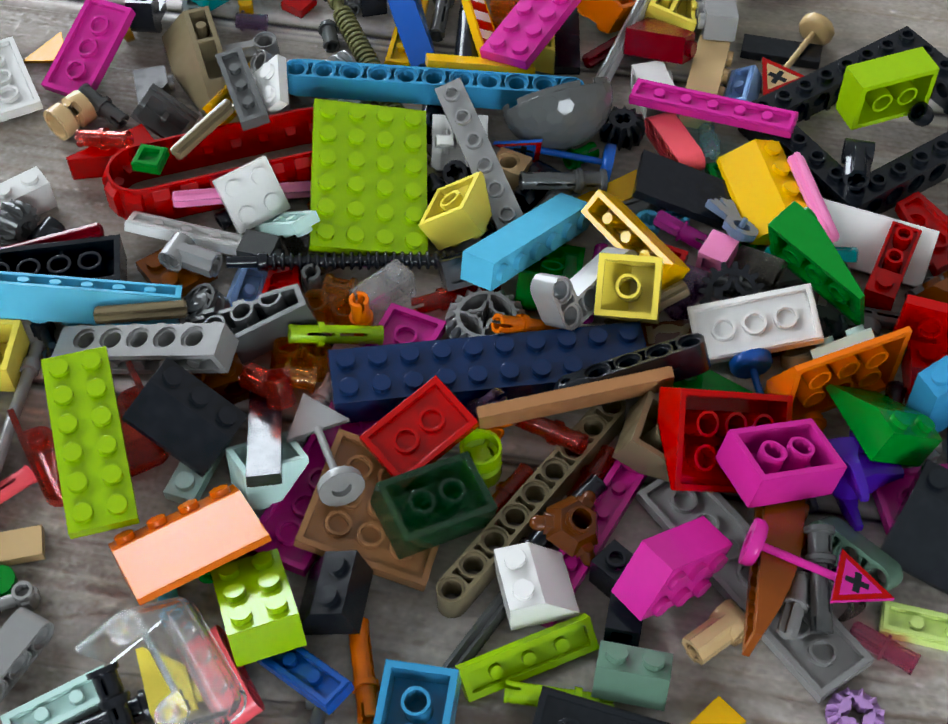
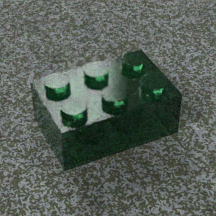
M468 451L377 482L370 501L399 560L485 528L493 519L498 509Z

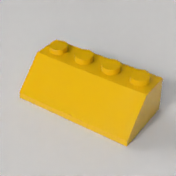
M754 139L718 157L716 160L730 197L734 201L740 216L748 218V221L759 230L755 240L750 243L751 245H770L768 224L793 201H796L803 208L807 207L779 141Z

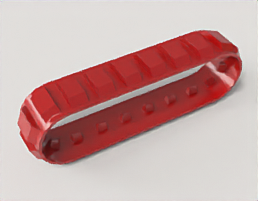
M313 107L298 108L268 115L270 123L243 131L240 121L218 126L182 160L176 159L170 149L186 133L143 142L142 144L168 148L170 156L160 175L132 170L131 162L141 143L123 148L111 157L102 177L109 207L125 220L128 219L133 211L177 219L225 208L224 204L175 208L172 203V192L215 188L212 183L213 180L239 167L148 188L129 189V187L147 179L312 143ZM312 151L268 160L279 183L311 181Z

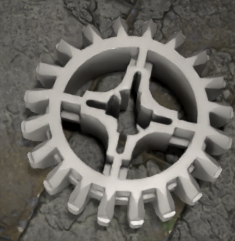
M478 286L476 292L473 293L467 289L465 297L457 295L455 303H450L449 312L445 316L447 323L445 325V332L449 339L497 335L498 333H494L491 329V322L501 324V321L492 320L494 314L501 313L503 315L516 316L526 313L523 310L521 301H515L513 294L505 296L503 288L498 292H494V290L482 291Z

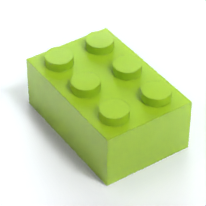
M923 47L848 65L845 69L836 110L851 130L907 116L911 107L917 102L929 103L940 68Z
M278 548L228 562L210 571L236 667L307 645L299 612Z

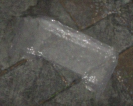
M173 597L120 610L75 647L77 653L109 665L143 639L171 691L158 704L155 710V724H231L241 716L246 708L247 696L245 690L197 606L192 601L183 597Z

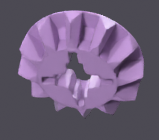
M847 687L843 691L834 693L826 705L825 719L827 724H859L854 717L845 716L849 714L851 704L858 713L867 714L862 717L860 724H885V710L881 709L877 703V697L869 696L864 692L863 688L860 690H850Z

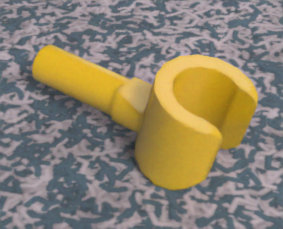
M238 0L240 16L254 15L252 0Z

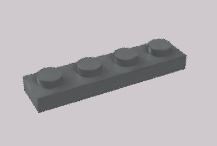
M238 47L215 54L243 131L270 123L267 110L242 48Z

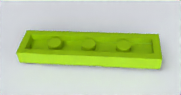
M583 613L455 665V668L460 672L463 693L466 700L470 703L504 689L506 679L521 682L598 650L599 645L591 618L586 613Z

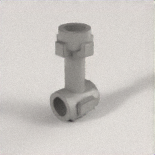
M28 581L17 582L12 587L11 594L0 597V612L17 606L34 611L39 606L41 599L38 588L32 586Z

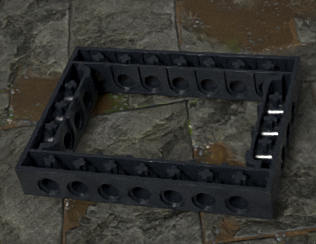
M906 26L752 102L799 112L797 123L802 120L807 121L810 119V116L824 109L827 111L832 105L837 103L846 66L923 47L940 68L930 99L943 108L945 114H948V58ZM797 125L790 139L738 128V131L749 141L754 139L779 141L787 159L794 152H800L808 164L822 198L877 214L890 210L896 206L897 202L917 191L921 193L948 178V132L870 172L868 186L856 191L850 190L843 183V167Z

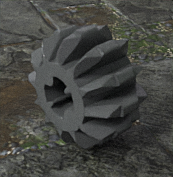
M11 199L9 202H2L0 209V245L7 246L27 241L28 236L37 228V223L41 218L37 215V209L20 200Z

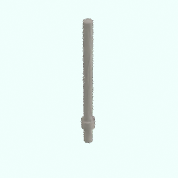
M33 341L29 354L23 359L20 367L21 376L0 433V474L33 378L38 376L41 368L40 358L45 347L41 341Z

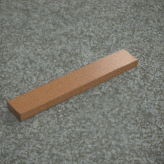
M672 366L478 406L476 409L479 428L489 429L640 397L649 390L653 393H659V387H673L674 372Z

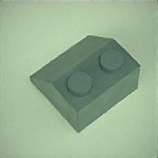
M601 640L591 697L664 711L674 654Z

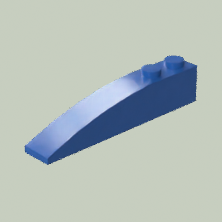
M388 0L410 65L425 67L426 53H436L421 0Z

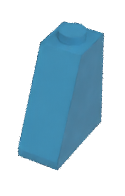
M947 355L918 373L906 406L928 416L935 423V429L938 433L948 427Z

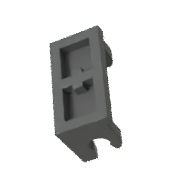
M153 83L130 117L160 138H166L187 133L192 129L200 115Z

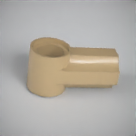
M727 599L713 610L707 621L683 637L682 645L686 650V654L694 663L697 662L702 666L730 644L734 647L741 644L744 635L745 612L733 599Z

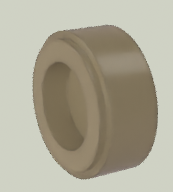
M805 348L790 349L780 354L781 367L784 369H789L812 360L810 350Z

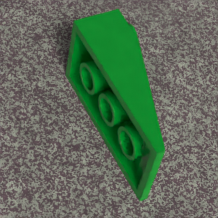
M793 201L768 224L771 255L806 284L811 283L812 289L855 325H864V293L821 226L816 214L809 207L805 206L803 208L796 201Z

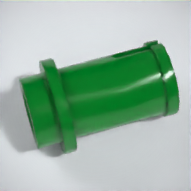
M589 142L575 150L570 148L566 151L592 157H599L600 155L599 149L589 153L591 149L597 147L594 142ZM563 158V163L569 170H576L586 163Z

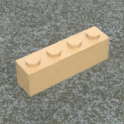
M700 35L685 88L724 96L725 87L721 85H727L730 69L726 67L732 66L734 51H729L731 42L705 40ZM679 115V119L685 127L710 131L711 121Z

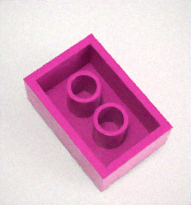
M812 418L730 429L715 457L747 508L832 495L847 469V465Z
M704 516L644 539L611 592L639 621L653 615L659 617L674 605L680 607L693 596L697 598L703 596L712 585L709 580L713 574L720 571L727 563L728 557L726 555L733 546V543Z

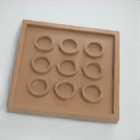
M338 429L331 447L337 467L345 465L358 469L365 480V489L355 501L347 505L335 507L322 503L318 496L316 485L293 546L322 556L326 551L357 550L374 571L373 575L424 592L463 472L433 463L402 489L360 441L359 435ZM325 462L319 480L324 473L330 470L327 462Z

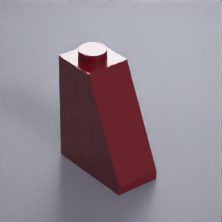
M647 17L626 27L623 54L683 65L693 59L697 51L695 32Z

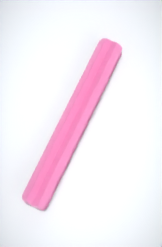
M794 152L793 155L788 157L787 162L807 207L816 214L818 221L831 242L838 241L840 235L808 164L800 152Z

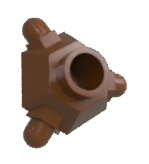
M586 490L581 496L577 497L571 495L547 507L543 515L531 517L529 521L531 529L543 531L548 541L571 557L575 555L577 558L580 557L581 562L585 566L589 567L591 560L596 557L593 549L598 544V513L595 511L596 495L593 491Z

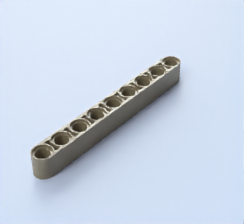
M625 400L591 407L444 573L436 584L437 608L443 616L447 618L460 617L496 577L494 550L488 547L496 545L502 548L520 544L519 541L523 537L528 538L535 531L529 525L531 517L543 515L547 507L561 501L618 435L624 425L626 413ZM551 477H557V478H559V479L553 480V479H550V478H551ZM536 499V500H539L540 502H537V503H536V502H531V501H529V500ZM518 522L521 525L512 526L509 523ZM471 569H477L480 571L477 574L467 573V571ZM451 593L459 595L455 599H448L445 596Z

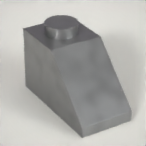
M165 65L133 70L138 104L153 83L170 95L172 91H176L173 75L167 76Z

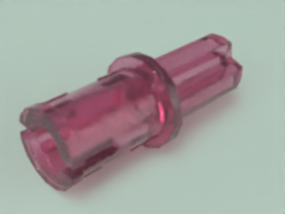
M856 621L849 631L866 650L877 655V660L882 658L904 670L909 675L912 674L921 657V654H917L892 640V635L889 634L886 637L860 621Z

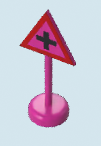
M755 518L748 530L738 558V563L741 565L752 566L757 561L761 551L833 580L834 584L830 603L894 600V597L843 548L840 551L837 570L834 572L765 543L769 527L768 523L761 518Z

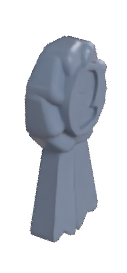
M723 197L720 200L717 198L707 200L705 208L724 219L722 228L726 230L730 237L740 242L752 243L755 240L759 230L748 221V218L740 216L733 200H727Z

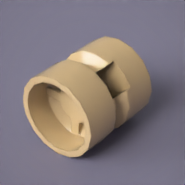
M78 90L72 91L61 99V103L57 102L43 112L48 127L57 137L64 141L79 132V127L84 128L97 119L92 103Z

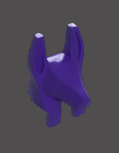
M850 429V437L828 439L847 465V469L832 495L835 497L840 511L849 525L855 531H862L864 525L858 509V499L861 502H868L869 494L890 482L904 478V469L898 464L870 461Z

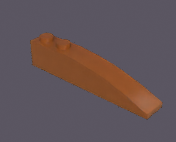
M805 499L755 507L754 520L758 517L768 523L769 530L765 543L800 557L801 549L807 540V535L803 533V527L809 513V505L805 504ZM761 551L757 561L752 566H749L742 655L747 657L751 655L777 615L791 587L798 567Z

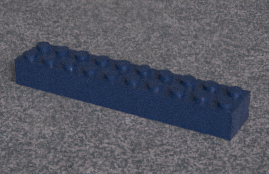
M638 321L578 327L575 330L551 329L328 350L333 410L349 418L350 422L347 423L380 420L436 375L468 411H477L476 407L553 391L554 385L563 375L585 369L590 365L647 346L641 323Z

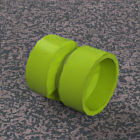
M475 429L460 441V471L463 472L462 480L466 485L475 489H487L494 486L500 480L502 474V443L494 432L486 429Z

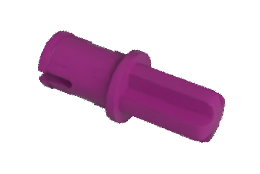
M660 210L653 220L654 226L674 236L676 242L681 240L698 251L703 244L695 239L697 238L705 242L709 236L688 225L689 221L683 222L664 210Z

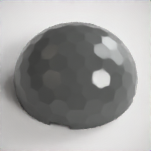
M594 77V83L581 85L580 80L548 87L518 98V105L509 108V104H506L502 108L503 117L510 131L519 140L543 139L541 147L549 149L567 150L574 148L591 139L606 123L613 103L612 84H610V80L607 77Z

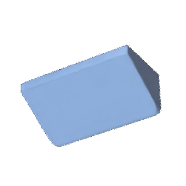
M750 65L731 70L724 96L748 102L758 99L762 85V76L757 66Z
M238 268L226 297L229 300L230 307H232V302L240 299L245 301L258 299L259 294H262L268 272L258 271L257 268Z

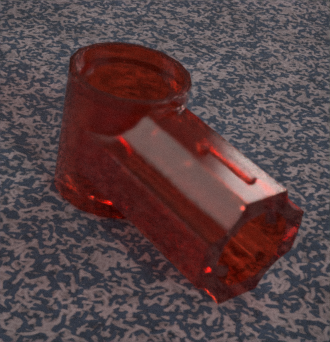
M253 362L243 366V371L238 377L240 387L266 398L269 409L284 410L295 405L296 397L289 369L275 368L269 370Z

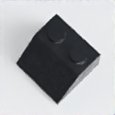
M357 550L326 551L309 570L299 609L304 635L360 633L374 571Z

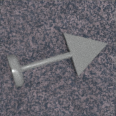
M303 393L286 441L289 443L316 434L330 469L321 476L317 484L318 496L322 503L328 506L338 507L347 505L355 501L365 489V480L360 471L352 466L343 465L337 467L323 431L350 422V419Z

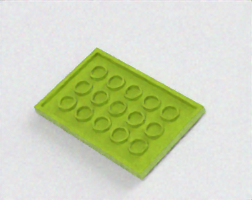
M315 98L313 104L310 210H316L321 221L311 226L313 230L309 233V251L336 252V254L344 252L347 255L350 252H353L354 255H358V252L366 255L368 251L371 255H375L376 251L379 252V255H383L385 251L388 255H392L393 251L396 252V255H400L401 251L405 255H408L410 251L413 252V255H416L420 251L422 255H425L426 251H428V237L418 225L427 209L426 111Z

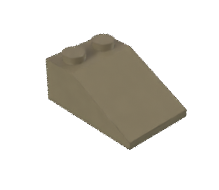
M649 390L629 408L612 457L640 474L669 481L657 421L659 396Z

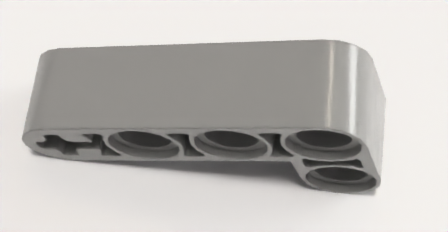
M606 247L600 252L638 255L634 250L616 247ZM599 254L571 279L566 276L548 273H538L534 276L530 285V291L541 320L545 325L575 330L594 313Z

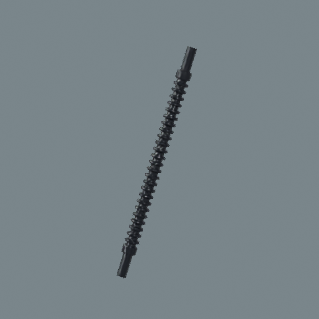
M368 251L366 255H362V252H358V255H354L353 252H350L349 255H345L344 252H341V255H336V252L328 255L327 252H324V255L321 256L319 252H316L312 256L310 252H307V255L303 256L299 252L297 256H294L293 252H290L289 256H285L284 252H282L280 256H276V253L273 252L272 256H268L267 252H258L257 256H226V268H257L258 271H267L268 268H272L275 271L277 267H281V270L284 271L285 267H289L292 271L294 267H298V270L301 271L302 267L313 263L314 267L318 265L319 268L324 267V270H328V267H332L333 270H336L337 267H341L342 270H345V267H349L350 270H353L355 266L359 270L364 266L367 267V270H370L372 266L376 270L380 266H383L385 270H387L388 266H392L393 270L396 269V266H400L402 270L405 266H409L410 270L413 269V266H417L419 270L422 266H425L426 269H429L430 266L438 269L436 258L451 254L443 251L440 255L435 251L431 255L429 251H426L425 255H422L418 251L416 255H413V252L410 251L408 255H405L401 251L400 255H396V252L393 251L392 255H388L385 251L383 255H379V252L376 251L375 255H371Z

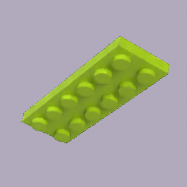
M103 346L41 359L65 518L70 539L139 524L140 520L107 347Z

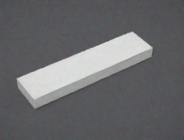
M133 211L125 221L124 227L126 232L169 241L174 233L181 232L192 238L196 245L232 256H237L236 249L243 237L241 234L140 211Z

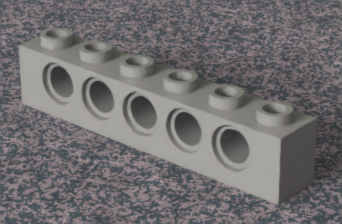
M459 77L434 90L471 173L474 174L481 171L484 175L492 212L491 217L497 230L521 217L523 213Z
M217 321L212 323L185 322L184 324L157 323L144 325L137 323L96 326L81 324L63 327L51 357L106 346L112 374H154L167 357L190 373H229L239 340L226 323Z

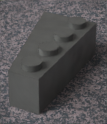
M298 283L259 294L258 299L253 301L240 299L232 302V307L218 311L213 307L203 310V315L190 318L187 315L185 318H178L180 324L185 322L212 323L215 321L226 323L239 340L235 353H237L242 364L287 343L289 324L316 325L318 322L310 303Z

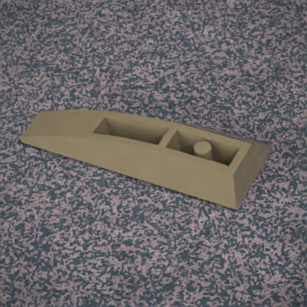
M209 6L182 11L162 36L173 76L203 117L207 113L202 108L226 85L215 54L222 53L223 49ZM236 115L230 123L239 122L238 116Z

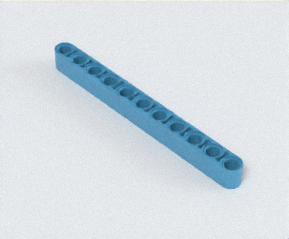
M291 59L286 62L288 93L303 97L441 106L434 89L460 77L474 108L502 110L506 104H509V108L518 105V98L548 87L580 80L581 85H584L581 79L570 76L312 59Z

